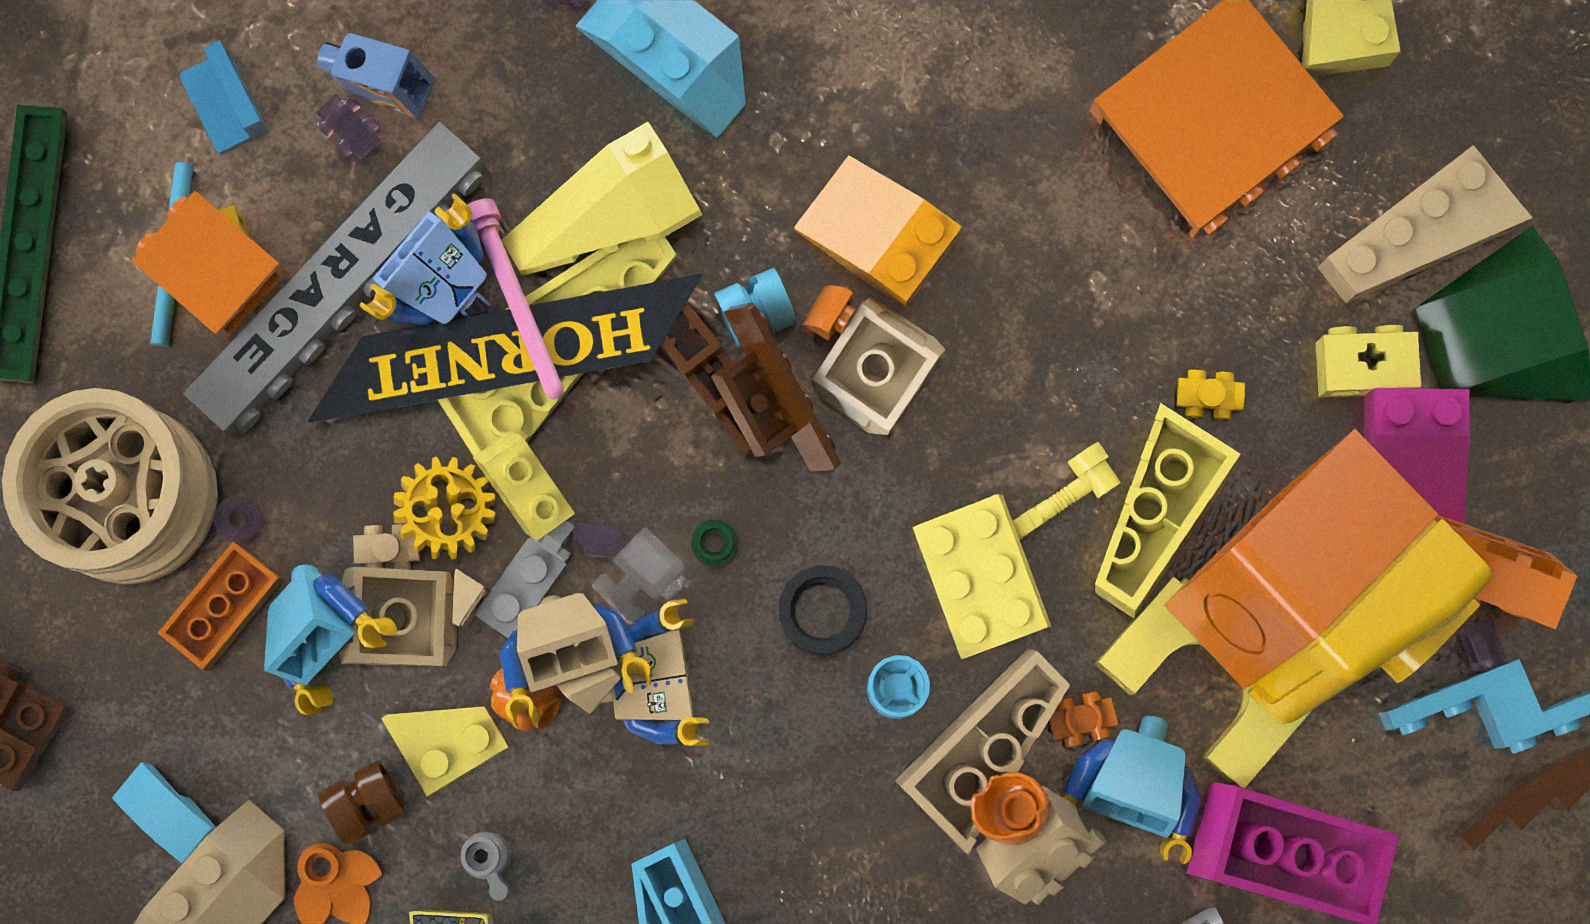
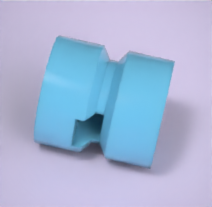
M774 267L750 277L749 286L745 288L735 283L714 292L722 317L737 349L742 346L724 315V311L731 306L754 303L757 309L767 318L769 330L773 333L797 324L788 295Z
M901 655L887 657L879 662L870 674L867 684L870 704L878 713L893 719H903L916 713L925 704L930 690L928 674L923 666L911 657Z

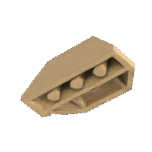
M248 799L206 836L143 908L134 924H263L285 899V830L253 801Z

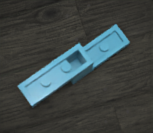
M1520 659L1507 661L1378 713L1385 731L1400 728L1402 735H1406L1429 726L1427 716L1443 710L1445 717L1448 718L1473 708L1470 699L1473 698L1494 749L1510 747L1513 754L1539 744L1536 735L1553 729L1555 736H1559L1582 727L1580 718L1590 714V690L1541 709Z

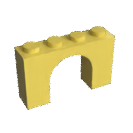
M1175 577L1169 579L1095 663L1102 672L1127 694H1135L1160 664L1176 649L1186 645H1201L1164 606L1188 579L1183 578L1181 582ZM1247 687L1243 689L1242 703L1236 718L1201 759L1231 785L1246 788L1311 711L1292 723H1279L1273 720L1248 694L1250 688Z

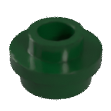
M709 520L696 528L692 536L691 546L695 557L701 563L711 567H719L729 563L736 555L738 538L735 530L728 523L721 520ZM713 535H718L724 540V546L718 552H711L706 547L707 539Z

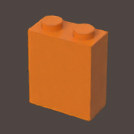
M194 190L189 197L182 196L171 206L167 213L169 219L157 232L151 231L140 240L135 249L137 254L131 261L225 342L285 276L287 271L279 262Z

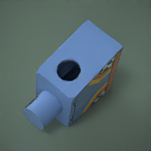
M348 33L345 36L341 46L329 42L324 43L317 58L318 67L331 72V77L351 95L418 120L435 80V77L410 50Z

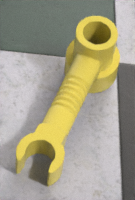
M1099 441L1068 461V464L1078 477L1076 480L1061 489L1060 492H1056L1052 497H1049L1013 520L1019 540L1091 491L1094 492L1097 498H1100L1121 483L1107 463L1106 459L1109 456Z

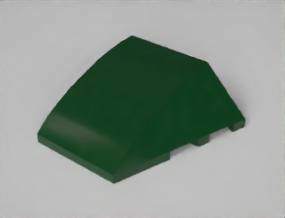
M1533 226L1526 229L1413 309L1439 389H1469V398L1590 401L1589 347L1560 261Z

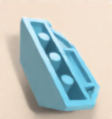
M597 0L576 25L580 32L716 141L746 107L739 36L694 0Z

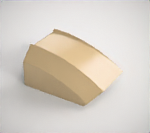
M868 298L859 306L850 324L841 334L813 377L811 384L824 404L865 432L888 435L946 349L934 336L929 335L908 321L888 305Z
M369 567L345 569L342 583L368 607L369 610L366 614L372 619H391L397 627V633L394 635L379 633L381 639L387 644L385 647H365L361 644L358 637L359 626L355 624L354 635L339 650L341 664L447 666L457 649L458 626L452 623L454 581L450 572Z

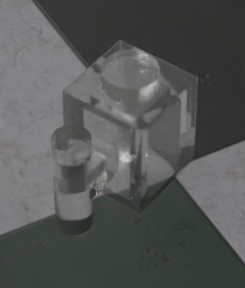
M645 526L612 560L626 576L618 584H615L603 572L591 584V587L632 625L644 613L632 598L642 589L655 603L662 596L669 601L686 584L687 580L682 575L688 568Z

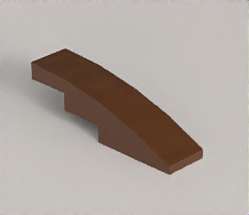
M665 275L659 281L669 280V278ZM686 302L660 346L747 458L753 452L711 377L732 360L726 354L720 342L689 303Z
M1590 745L1570 752L1526 775L1487 802L1450 837L1463 850H1476L1502 822L1510 830H1522L1548 803L1556 810H1569L1590 789Z

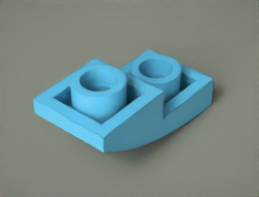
M141 762L112 797L120 808L146 834L182 864L206 836L216 828L193 800L179 795L152 764Z

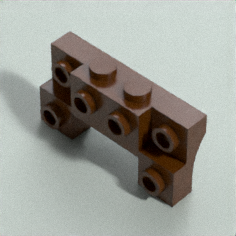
M0 660V785L11 791H21L41 754L60 730L72 708L21 681L18 678L22 671Z

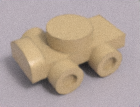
M405 524L392 525V534L383 533V526L370 525L364 526V535H353L354 564H365V567L383 568V563H393V569L411 570V562H421V553L414 551V536L402 540L400 537V529Z

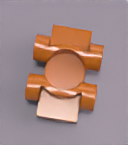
M1099 690L1083 694L1084 704L1074 706L1072 697L1061 700L1056 711L1048 721L1053 741L1064 739L1065 746L1068 748L1084 744L1082 736L1084 733L1091 732L1093 741L1111 737L1110 727L1118 725L1111 697L1102 699Z

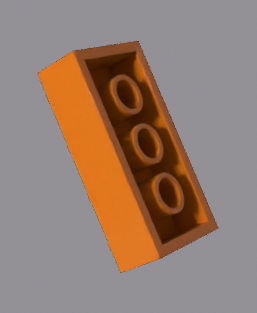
M233 541L159 630L158 634L204 671H210L283 582V579L244 547Z

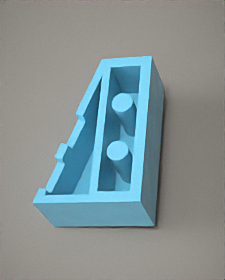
M686 839L675 842L631 864L639 924H726Z

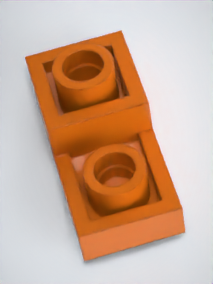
M825 286L802 321L798 331L813 340L818 334L829 341L835 330L843 334L856 312V309L851 307L853 292L840 286Z

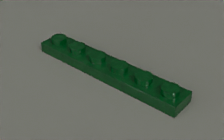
M17 104L0 236V381L34 384L68 114L63 108Z

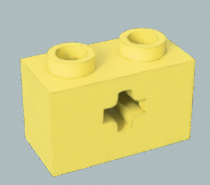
M1402 325L1375 327V333L1357 334L1356 327H1334L1328 329V335H1323L1316 342L1319 398L1364 396L1374 388H1421L1418 332H1404ZM1365 351H1367L1368 358L1377 359V364L1369 370L1366 362H1358V357Z
M509 431L473 457L523 531L534 540L538 541L575 514L524 438L515 432Z

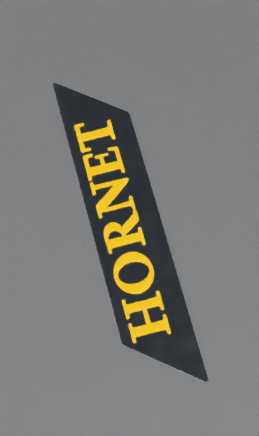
M702 274L534 304L529 305L558 376H570L651 360L703 276ZM510 309L453 319L447 324L437 322L363 336L308 419V422H320L540 381Z

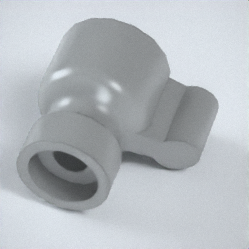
M487 831L472 835L462 846L460 856L462 866L474 878L487 879L490 886L489 895L492 899L501 901L508 898L511 894V887L504 881L502 876L511 858L508 843L502 836Z

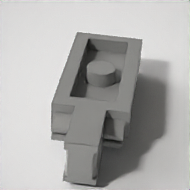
M566 520L538 541L532 537L528 538L474 615L509 638L511 633L518 629V614L523 610L538 606L568 567L566 563L572 554L564 549L577 528Z

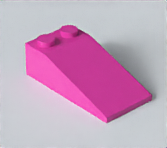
M1372 389L1363 396L1364 438L1439 516L1464 524L1470 442L1469 389Z
M1210 781L1192 849V857L1186 874L1361 924H1377L1400 835L1238 786Z

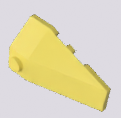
M649 122L603 148L501 241L520 274L525 276L575 262L580 254L603 248L606 254L620 250V243L643 237L646 242L661 239L702 216V213L668 151Z

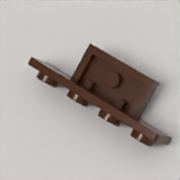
M754 303L731 306L725 310L724 315L741 344L744 353L711 377L755 457L766 456L791 437L810 471H827L837 468L841 465V462L835 452V444L829 434L823 430L815 416L811 399L801 390L791 371L792 367L788 357L779 349L771 335L769 323L765 315L757 309Z

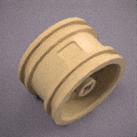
M100 388L69 392L50 400L33 413L15 435L6 455L2 476L3 502L10 523L24 544L41 558L59 566L84 573L104 582L125 585L151 582L172 573L189 560L207 536L214 520L218 499L216 472L209 453L193 432L176 419L155 410L152 406L120 391ZM139 437H143V450L139 455L131 458L130 446L132 442ZM71 478L73 483L72 490L68 496L63 498L65 480ZM138 517L140 530L127 539L126 527L132 519ZM83 523L93 533L80 546L75 538Z

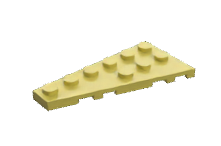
M643 237L620 243V250L606 254L602 248L528 294L525 298L528 305L657 282L677 259V254L665 237L646 242ZM583 373L559 377L564 391L558 399L547 397L541 382L537 381L439 399L438 402L473 456H476L509 431L522 436L527 443Z

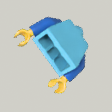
M308 564L297 566L292 570L291 582L269 607L264 670L265 672L280 676L289 689L294 687L297 691L295 695L296 709L302 714L312 715L322 712V707L331 705L333 703V696L326 685L321 684L310 687L309 682L354 635V625L357 624L359 626L358 637L361 644L371 648L387 646L379 633L394 635L397 633V627L389 618L372 619L366 614L369 610L368 607L337 577L331 574L321 575L316 567Z
M1144 716L1138 733L1128 729H1121L1116 740L1103 739L1078 759L1064 786L1066 794L1062 798L1071 802L1077 813H1079L1078 800H1084L1082 804L1083 809L1165 837L1160 844V854L1165 861L1168 860L1169 849L1175 844H1181L1183 851L1180 856V862L1186 864L1192 857V850L1186 839L1187 836L1193 834L1201 796L1192 770L1185 765V751L1180 747L1165 742L1169 730L1168 722L1156 716Z

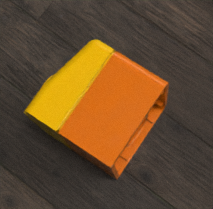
M1354 429L1276 494L1164 606L1243 689L1250 688L1248 694L1273 720L1287 724L1298 720L1379 667L1396 683L1406 679L1421 667L1480 606L1474 598L1491 581L1492 573L1485 561L1443 518L1438 522L1434 520L1439 514Z

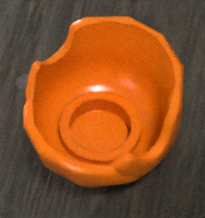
M1020 772L991 776L987 786L980 793L974 794L971 799L972 821L981 834L1004 846H1020L1031 841L1044 828L1049 818L1050 803L1047 793L1036 779Z

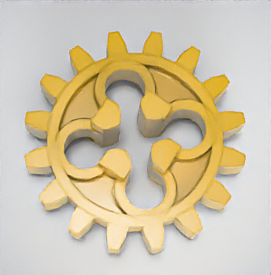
M438 457L432 458V469L427 471L419 463L414 465L416 478L414 480L406 476L401 478V487L406 493H394V504L401 507L393 512L394 522L406 523L400 529L402 540L414 536V551L418 553L425 546L431 547L432 559H437L441 550H448L451 559H456L457 548L463 546L470 553L475 551L473 538L477 537L486 540L488 529L483 524H492L495 520V512L487 509L495 505V494L483 493L488 487L487 477L475 480L473 478L475 466L470 464L462 471L458 469V461L455 457H452L448 467H441ZM437 481H443L448 484L446 487V502L448 508L451 509V527L457 531L451 536L444 535L441 532L443 515L441 509L438 508V490L432 486ZM466 498L472 499L476 506L472 509H465L461 501ZM418 507H424L428 515L424 518H418L413 514V511Z

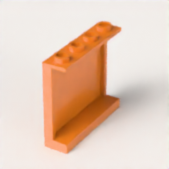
M1222 0L1095 98L1090 108V112L1100 124H1103L1105 121L1108 122L1190 223L1192 229L1189 234L1192 238L1203 230L1210 236L1231 219L1226 212L1239 202L1246 208L1267 191L1263 184L1275 174L1282 180L1303 163L1298 156L1311 146L1318 152L1339 135L1334 128L1344 117L1249 0Z

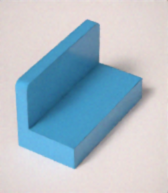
M218 40L203 48L208 57L207 60L181 72L179 77L215 150L219 154H224L268 132V129L229 51Z

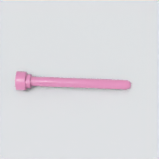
M489 198L471 202L468 206L472 211L471 219L476 226L479 240H481L545 394L550 399H558L562 396L564 388L498 234L501 228L499 223L502 217L493 199Z

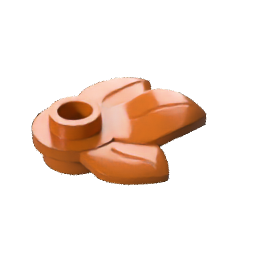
M317 843L305 849L298 860L297 866L302 882L294 895V906L301 923L324 924L332 914L335 918L350 924H366L370 914L371 902L365 886L382 876V871L377 862L363 851L351 850L341 852L337 847L328 843ZM321 857L326 858L331 865L329 873L325 876H321L315 871V862Z

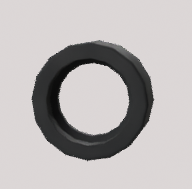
M815 565L799 571L786 583L779 599V621L785 636L798 649L812 655L831 656L848 649L860 637L867 620V600L861 585L848 572L834 566ZM817 583H829L839 587L847 595L851 605V614L847 626L839 634L830 638H816L807 634L799 626L795 616V604L799 595L807 587Z

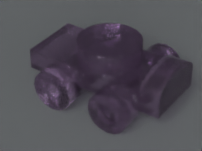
M335 94L316 112L321 118L316 127L327 138L335 132L340 139L334 145L346 157L354 152L360 159H363L381 142V139L374 133L380 125L369 113L361 119L355 114L361 108V105L350 94L346 95L343 99Z

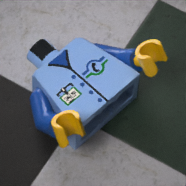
M455 193L451 195L454 199L452 207L445 212L440 207H437L434 211L438 217L428 211L375 274L372 280L377 284L373 283L370 288L376 292V295L369 304L360 303L359 306L363 310L380 320L387 318L398 323L427 325L434 319L442 324H447L457 312L464 317L486 314L491 305L490 302L476 291L487 275L480 266L484 257L476 226L471 219V208Z

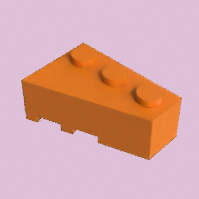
M1439 515L1434 519L1438 522L1443 518L1489 566L1492 579L1474 598L1478 603L1484 601L1497 606L1500 610L1513 616L1528 618L1550 628H1557L1578 577L1575 573L1549 552Z

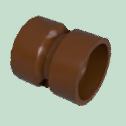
M379 760L354 772L353 782L348 783L345 780H340L318 792L325 815L337 836L346 846L371 834L373 824L377 823L380 826H386L407 814L405 804L394 781Z

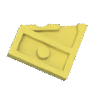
M485 706L387 714L381 718L426 796L433 795L510 748Z

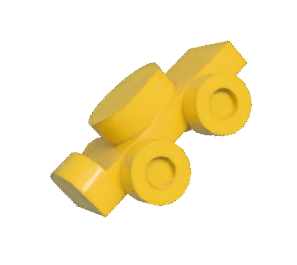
M1188 370L1187 378H1178L1176 407H1186L1185 417L1204 418V409H1213L1214 420L1229 421L1232 420V411L1243 410L1245 383L1234 382V373L1216 372L1215 379L1206 380V371Z

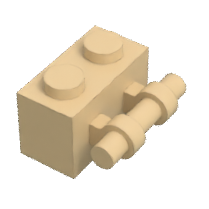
M1044 786L1042 788L1047 793L1050 803L1049 818L1044 828L1035 838L1020 846H1004L986 838L976 848L994 887L1025 905L1030 900L1040 904L1050 894L1056 896L1066 887L1065 880L1080 866L1086 868L1096 859L1095 852L1106 843L1105 837L1097 829L1093 828L1089 832L1086 830L1071 802Z

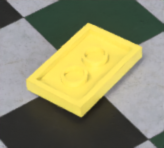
M996 494L913 527L961 659H966L1051 627L1003 494Z

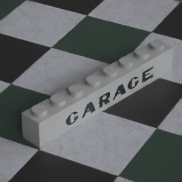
M439 121L188 387L183 395L231 437H234L238 432L241 434L246 433L259 420L261 413L258 410L270 397L275 400L290 387L293 382L290 376L303 363L307 366L317 359L325 348L322 342L334 329L338 332L343 330L357 314L354 308L366 295L370 298L376 295V292L370 288L373 283L377 284L372 278L428 211L438 217L434 210L437 207H440L444 212L449 210L450 206L454 203V199L451 197L453 193L458 197L461 194L466 197L479 186L484 177L481 173L486 169L481 158Z

